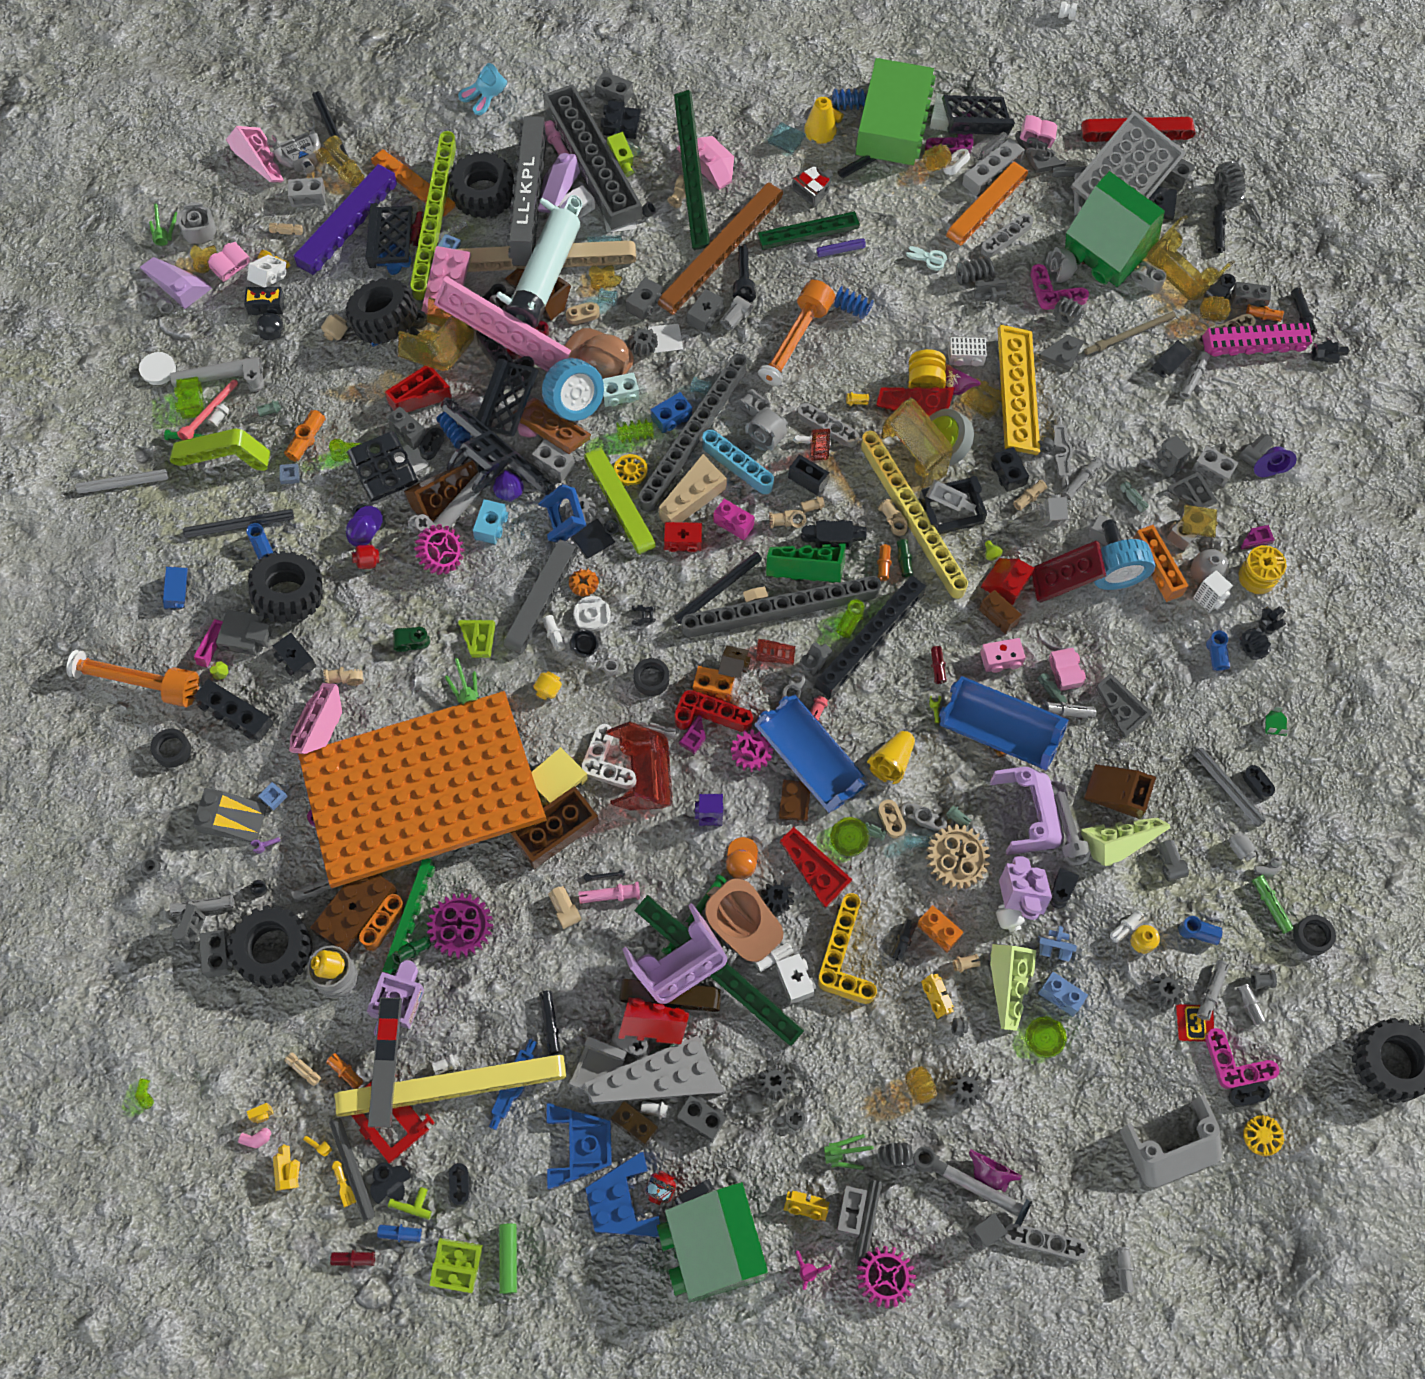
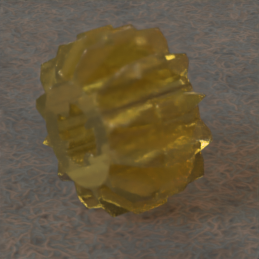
M942 144L930 147L923 155V162L926 168L933 172L946 168L952 160L947 145Z
M1218 296L1206 297L1200 305L1202 318H1206L1207 321L1212 320L1213 322L1226 320L1231 310L1229 300Z
M922 1066L915 1067L907 1072L905 1075L906 1084L916 1102L923 1104L935 1098L937 1095L936 1086L926 1068Z

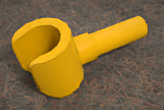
M308 1136L303 1138V1141L313 1146L323 1157L333 1150L326 1141L319 1145Z

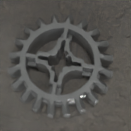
M1235 161L1219 164L1216 167L1215 177L1213 178L1217 200L1225 208L1239 206L1245 198L1244 193L1246 192L1244 172H1242V168Z

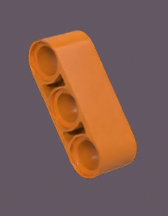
M391 894L387 896L361 931L359 939L365 949L369 951L376 950L402 916L405 906L398 895ZM392 903H399L396 909H390ZM381 919H387L385 925L378 926V922ZM368 936H375L374 941L371 943H366V938Z

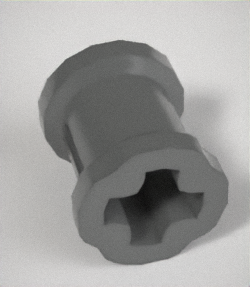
M1269 970L1268 972L1251 971L1250 978L1253 989L1266 986L1276 988L1277 976L1274 970Z

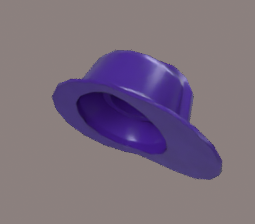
M1281 446L1272 447L1255 463L1254 473L1258 477L1263 478L1287 472L1295 466L1297 461L1294 452L1286 450Z
M362 507L348 521L346 537L351 545L355 547L358 545H368L379 530L383 517L376 507Z

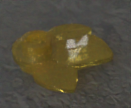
M196 245L192 247L190 256L193 259V268L196 272L207 273L211 270L208 261L211 255L217 253L214 245L203 250Z
M612 264L602 269L592 265L589 269L591 287L596 291H602L607 287H616L622 281L621 276L615 275Z

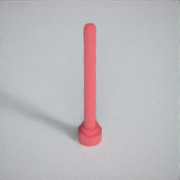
M235 379L231 380L189 426L182 427L177 432L181 440L192 439L195 429L238 385V381Z

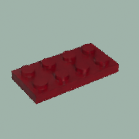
M1095 540L1033 566L1034 571L1032 573L1036 599L1040 603L1106 577L1100 543Z

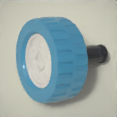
M568 358L558 361L549 369L543 380L542 395L545 404L553 413L569 421H580L591 416L601 404L604 395V383L601 374L592 365L577 358Z
M1109 519L1102 523L1101 526L1104 529L1103 532L1107 542V546L1101 548L1106 577L1094 581L1095 585L1103 590H1117L1130 587L1148 578L1155 569L1154 558L1148 543L1140 539L1122 540L1114 519Z

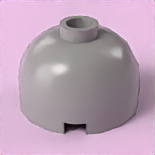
M1055 247L1054 251L1049 252L1045 267L1049 272L1051 282L1063 283L1069 280L1076 272V258L1070 250Z
M1213 549L1203 550L1197 554L1190 567L1191 576L1198 584H1201L1216 570L1224 578L1229 573L1227 558L1223 553Z

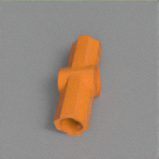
M317 410L310 411L303 424L296 427L295 436L284 451L286 457L294 462L300 460L306 449L314 444V437L326 419L324 415Z

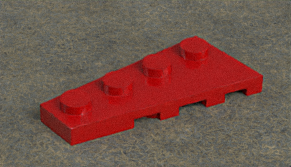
M955 387L880 388L876 406L928 419L939 410L949 409Z

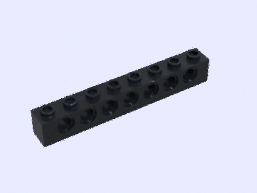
M911 575L817 678L815 688L831 699L924 596L926 585Z

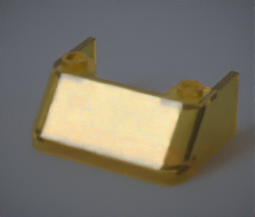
M1185 215L1180 217L1150 249L1147 259L1153 266L1163 270L1166 273V279L1188 300L1194 301L1199 299L1236 262L1234 260L1230 261L1221 271L1215 267H1208L1200 273L1177 251L1183 242L1182 235L1177 229L1188 218Z
M429 297L427 322L441 328L437 333L424 330L417 336L400 331L398 337V357L446 371L452 368L472 343L474 331L468 324L434 305L435 299Z
M913 398L904 401L884 421L881 438L897 436L916 459L915 471L919 476L923 477L921 488L924 489L930 486L933 480L938 481L946 476L953 450L949 441Z

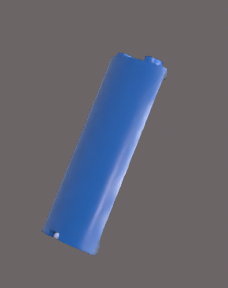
M963 676L952 684L950 689L952 693L951 701L946 707H942L939 717H941L940 726L1047 771L1056 755L1059 742L1063 739L1068 719Z
M796 695L783 697L775 710L764 711L758 716L759 720L754 724L755 727L828 813L841 807L846 800L853 798L870 783Z

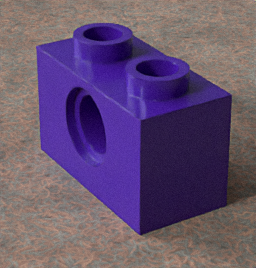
M699 794V801H695V819H699V826L723 825V794Z

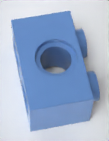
M1055 972L1050 974L1038 992L1039 995L1072 1017L1079 1011L1088 997V994Z

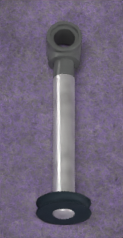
M924 1146L916 1150L914 1165L919 1171L931 1174L936 1172L1017 1216L1015 1224H1018L1020 1227L1028 1217L1033 1200L1029 1201L1026 1198L1023 1205L939 1160L940 1156L936 1155L931 1148ZM926 1154L930 1157L931 1161L928 1164H922L918 1159L919 1156Z

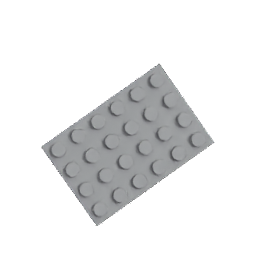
M1133 111L1070 188L1087 200L1094 187L1110 171L1146 198H1149L1186 152Z

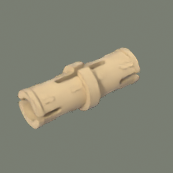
M1038 480L1031 488H1027L1013 502L1014 507L1021 511L1030 502H1034L1037 496L1047 489L1046 483L1043 480Z

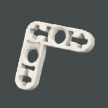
M602 724L597 727L583 760L582 769L587 773L588 778L624 789H631L637 781L635 773L630 769L604 762L614 733L610 725ZM605 730H606V731H608V734H609V735H605V736H604V739H603L604 743H603V742H601V740H602V735H601V733H604ZM595 747L603 748V752L600 755L592 753ZM591 765H594L595 769H591V771H588L587 767H591ZM608 769H612L615 772L611 778L604 776V772ZM630 776L631 780L625 783L623 778Z

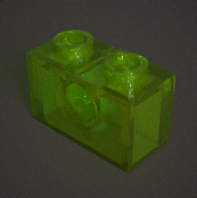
M199 378L176 379L177 387H174L175 397L178 402H175L176 412L181 414L182 419L196 418L204 410L203 389Z

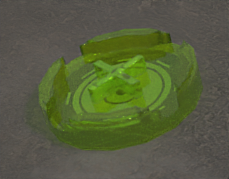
M854 817L840 819V821L834 824L830 832V842L833 848L840 855L846 857H854L863 853L870 841V833L867 826L860 819Z
M1048 1016L1032 1020L1026 1028L1024 1036L1029 1050L1037 1057L1044 1059L1059 1055L1067 1041L1066 1030L1063 1025Z

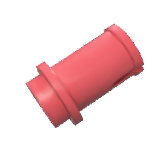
M822 696L814 698V704L810 710L817 721H819L824 708L828 706V700Z

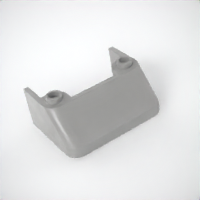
M1204 1095L1191 1102L1200 1120L1197 1125V1131L1201 1139L1163 1154L1159 1144L1154 1141L1140 1143L1131 1123L1120 1129L1130 1155L1146 1186L1157 1188L1212 1166L1221 1160L1220 1128Z

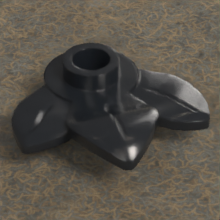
M386 1162L376 1165L373 1170L374 1182L370 1187L373 1200L380 1204L388 1196L391 1199L402 1201L405 1196L403 1182L411 1178L409 1171L401 1165L392 1166ZM383 1170L388 1171V1175L385 1178L380 1176Z

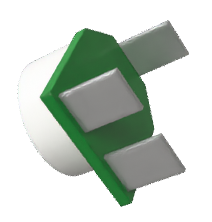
M1276 706L1273 711H1270L1263 720L1265 734L1287 736L1289 731L1287 730V718L1280 712L1283 707Z

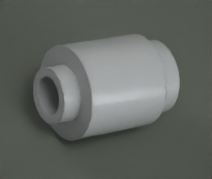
M1240 831L1228 839L1230 848L1241 861L1245 859L1248 862L1256 856L1255 851H1257V848L1246 834L1243 835Z

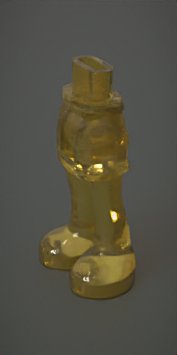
M334 135L324 142L323 145L326 148L321 147L318 149L316 159L322 164L327 163L337 172L341 180L346 181L352 188H356L365 179V175L361 172L356 162L351 160L340 149L341 139ZM330 151L343 163L342 166L331 156Z

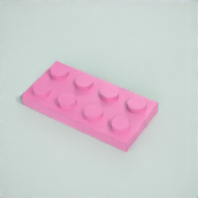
M436 246L421 310L426 315L457 319L434 305L442 281L446 276L464 286L471 257L470 252Z

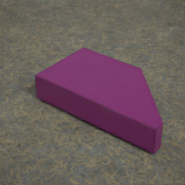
M1269 525L1251 528L1240 547L1241 550L1273 544L1275 539Z
M700 715L697 716L679 741L680 746L693 754L697 753L706 740Z

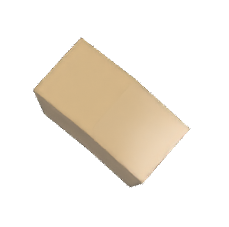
M765 586L743 592L746 602L768 598Z

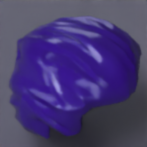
M507 470L495 479L493 485L496 497L507 502L517 499L524 490L523 481L520 477Z

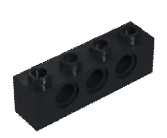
M209 679L205 681L193 696L198 708L204 712L207 710L212 712V716L219 721L225 720L228 722L227 725L233 730L237 731L239 729L243 731V735L250 740L256 739L260 742L274 724L270 716ZM221 700L220 703L213 705L215 701ZM236 709L235 713L229 714L231 710ZM252 719L250 723L244 724L246 720Z

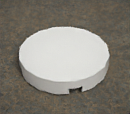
M154 352L142 359L139 364V372L142 379L149 382V384L162 385L171 380L170 373L176 372V365L173 358L168 354Z
M584 597L574 607L573 618L575 624L580 629L592 632L601 631L610 621L611 611L609 605L600 597Z

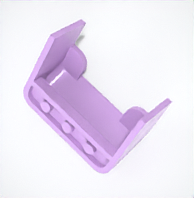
M1029 767L995 771L990 780V785L1018 782L1021 786H1030L1038 822L1032 824L1029 828L1030 839L1012 841L1006 850V855L1058 848L1064 840V835L1049 776Z
M692 903L688 906L695 921L688 928L692 939L659 961L650 954L643 955L636 960L626 947L622 949L630 969L654 999L661 1004L669 1003L722 968L727 962V956L723 948Z

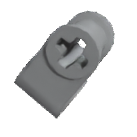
M1142 261L1139 264V268L1131 273V277L1136 283L1141 284L1151 292H1160L1166 279V273L1148 261Z
M749 389L747 394L737 401L738 406L752 417L765 407H771L770 402L753 389Z
M617 1027L609 1045L626 1051L628 1056L637 1060L650 1055L651 1049L645 1039L640 1041L637 1040V1036L625 1035L624 1039H619L621 1027ZM642 1046L644 1047L643 1050H642V1049H639L638 1051L636 1050L637 1047H638V1048H641Z

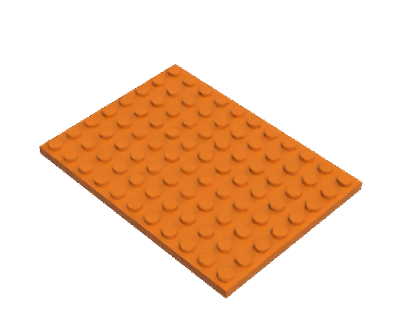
M505 691L479 698L476 701L466 702L464 705L459 704L330 743L325 747L306 754L298 753L327 878L331 888L547 821Z

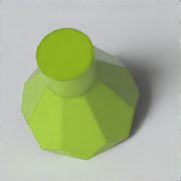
M990 540L984 543L987 560L994 561L1002 555V549L993 545Z
M222 661L215 662L210 668L211 676L216 680L225 679L229 673L228 666Z

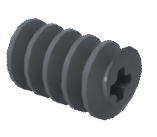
M984 256L983 259L981 257L976 260L971 259L970 262L968 260L963 263L958 262L956 265V277L960 284H962V279H964L965 283H968L969 277L974 282L975 276L978 280H981L982 274L985 279L988 278V273L991 277L995 275L993 262L988 256Z

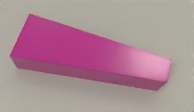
M214 619L194 655L197 665L208 668L218 647L216 641L223 621Z

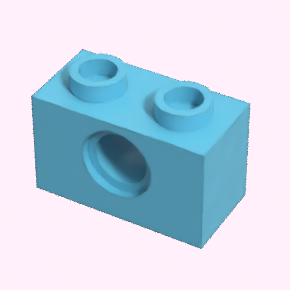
M483 500L473 528L475 540L496 544L498 538H501L503 533L502 525L508 519L505 504Z

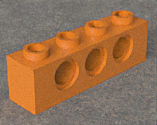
M1150 525L1137 530L1133 539H1140L1148 543L1155 562V569L1151 576L1165 601L1168 602L1183 596L1188 588V584L1155 526Z

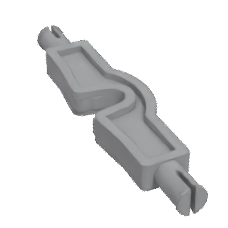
M1057 415L1054 417L1055 425L1052 429L1053 441L1055 442L1054 449L1064 453L1056 454L1054 462L1057 478L1061 479L1062 488L1066 489L1069 486L1068 479L1071 477L1070 460L1073 455V448L1067 439L1066 425H1062V416L1059 415L1058 417Z

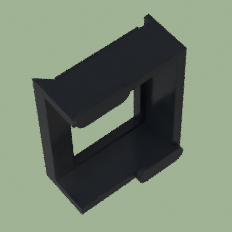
M976 476L945 483V485L960 492L968 493L972 503L976 505L975 511L977 515L938 524L930 502L935 500L926 496L930 487L921 489L919 500L928 516L930 524L934 525L939 535L985 523L987 511L980 496L982 487Z

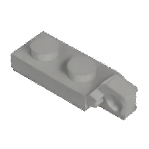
M933 480L926 495L930 499L961 512L963 508L973 512L976 507L975 504L967 501L969 496L937 480Z

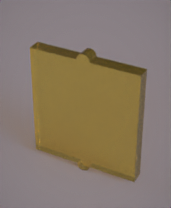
M1184 506V515L1181 519L1183 521L1182 533L1215 538L1216 526L1218 525L1217 509Z

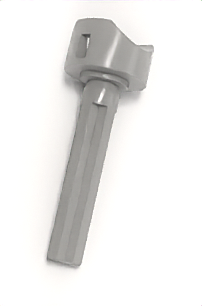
M1059 791L1057 794H1054L1068 842L1062 848L1065 860L1071 866L1087 863L1091 850L1087 841L1079 840L1066 793Z

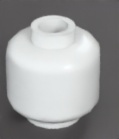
M1004 904L999 905L996 916L1002 929H1009V932L1021 929L1020 925L1025 922V917L1022 916L1021 911L1006 909Z

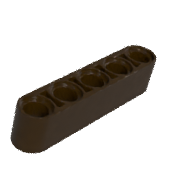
M622 979L620 1002L628 1003L630 997L641 998L653 1004L658 1003L640 980ZM693 986L669 1003L663 1005L669 1008L719 1012L722 990L714 987Z

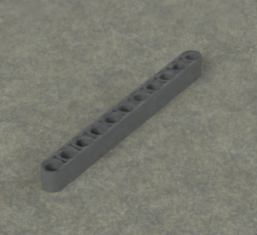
M743 354L732 356L640 491L639 503L643 511L650 512L657 506L702 439L703 433L708 430L745 375L747 358Z
M869 576L688 614L682 619V633L689 638L872 600L879 595L881 581L875 576ZM869 586H873V587H875L876 589H870V588H868V587H869ZM851 590H856L858 593H852ZM832 594H838L839 597H834ZM814 598H821L822 600L817 601ZM797 601H801V602H803L804 604L799 605V604H797L796 602H797ZM783 605L785 608H779L778 606ZM766 609L767 612H761L759 610ZM742 613H748L749 615H748V616H743V615H741V614H742ZM727 616H728V617H730L731 619H730V620H725V619H723V617H727ZM710 620L713 623L707 624L705 621ZM692 624L694 627L689 628L686 625Z

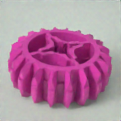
M438 524L436 527L431 525L429 529H423V533L418 535L420 539H417L415 543L419 546L415 547L414 550L419 551V554L415 555V557L421 558L419 564H425L424 570L430 568V573L432 574L435 572L437 575L442 573L448 574L450 571L456 570L455 566L461 564L459 560H462L464 556L460 553L464 552L465 549L460 548V545L464 542L458 541L460 535L455 536L454 529L449 531V526L442 527V524ZM432 536H440L436 542H428ZM443 557H450L446 564L439 563Z
M883 1246L882 1253L876 1247L874 1248L875 1256L872 1252L868 1251L867 1256L870 1260L862 1258L861 1261L866 1264L865 1267H857V1270L863 1272V1274L856 1276V1279L863 1280V1283L858 1284V1288H866L862 1296L865 1297L869 1293L871 1295L868 1300L869 1303L877 1299L876 1307H880L882 1301H884L885 1309L889 1308L890 1301L894 1307H897V1299L901 1303L906 1302L903 1294L908 1297L912 1295L907 1290V1287L915 1288V1284L909 1282V1280L916 1279V1275H909V1272L914 1270V1266L907 1267L906 1264L910 1259L906 1258L902 1261L900 1258L904 1252L901 1251L896 1256L895 1247H892L890 1253H888L887 1246ZM890 1259L896 1265L892 1268H886L878 1260ZM873 1264L877 1273V1279L870 1284L868 1274ZM894 1270V1273L889 1278L891 1280L890 1283L886 1280L878 1284L883 1276L881 1272L887 1274ZM901 1270L903 1273V1284L899 1290L895 1282V1275ZM880 1286H885L894 1295L884 1296L875 1290Z

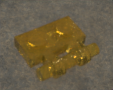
M977 378L976 380L981 383L978 386L979 388L975 389L972 387L967 390L961 397L960 402L990 420L1000 407V404L996 401L1002 402L1001 391L989 386L987 381ZM986 391L992 395L991 398L984 395L983 392Z

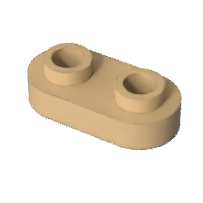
M594 302L570 307L566 311V320L571 325L593 321L599 317L600 308Z
M893 800L882 801L878 808V814L887 831V835L891 838L902 837L906 830V824L898 805ZM889 809L891 813L887 814L884 810ZM892 827H897L899 831H893Z

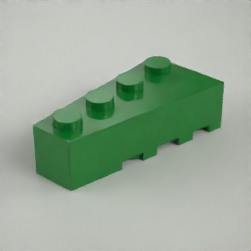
M830 544L822 545V548H811V545H805L800 549H795L794 546L769 547L766 560V576L841 583L845 565L846 544H839V547L831 548Z

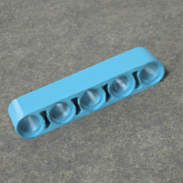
M707 430L703 433L702 448L705 452L759 493L766 495L772 492L774 482L772 473L716 431Z

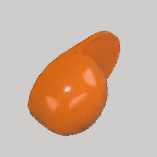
M739 837L734 839L728 847L726 868L728 873L735 879H747L755 872L758 848L753 840Z

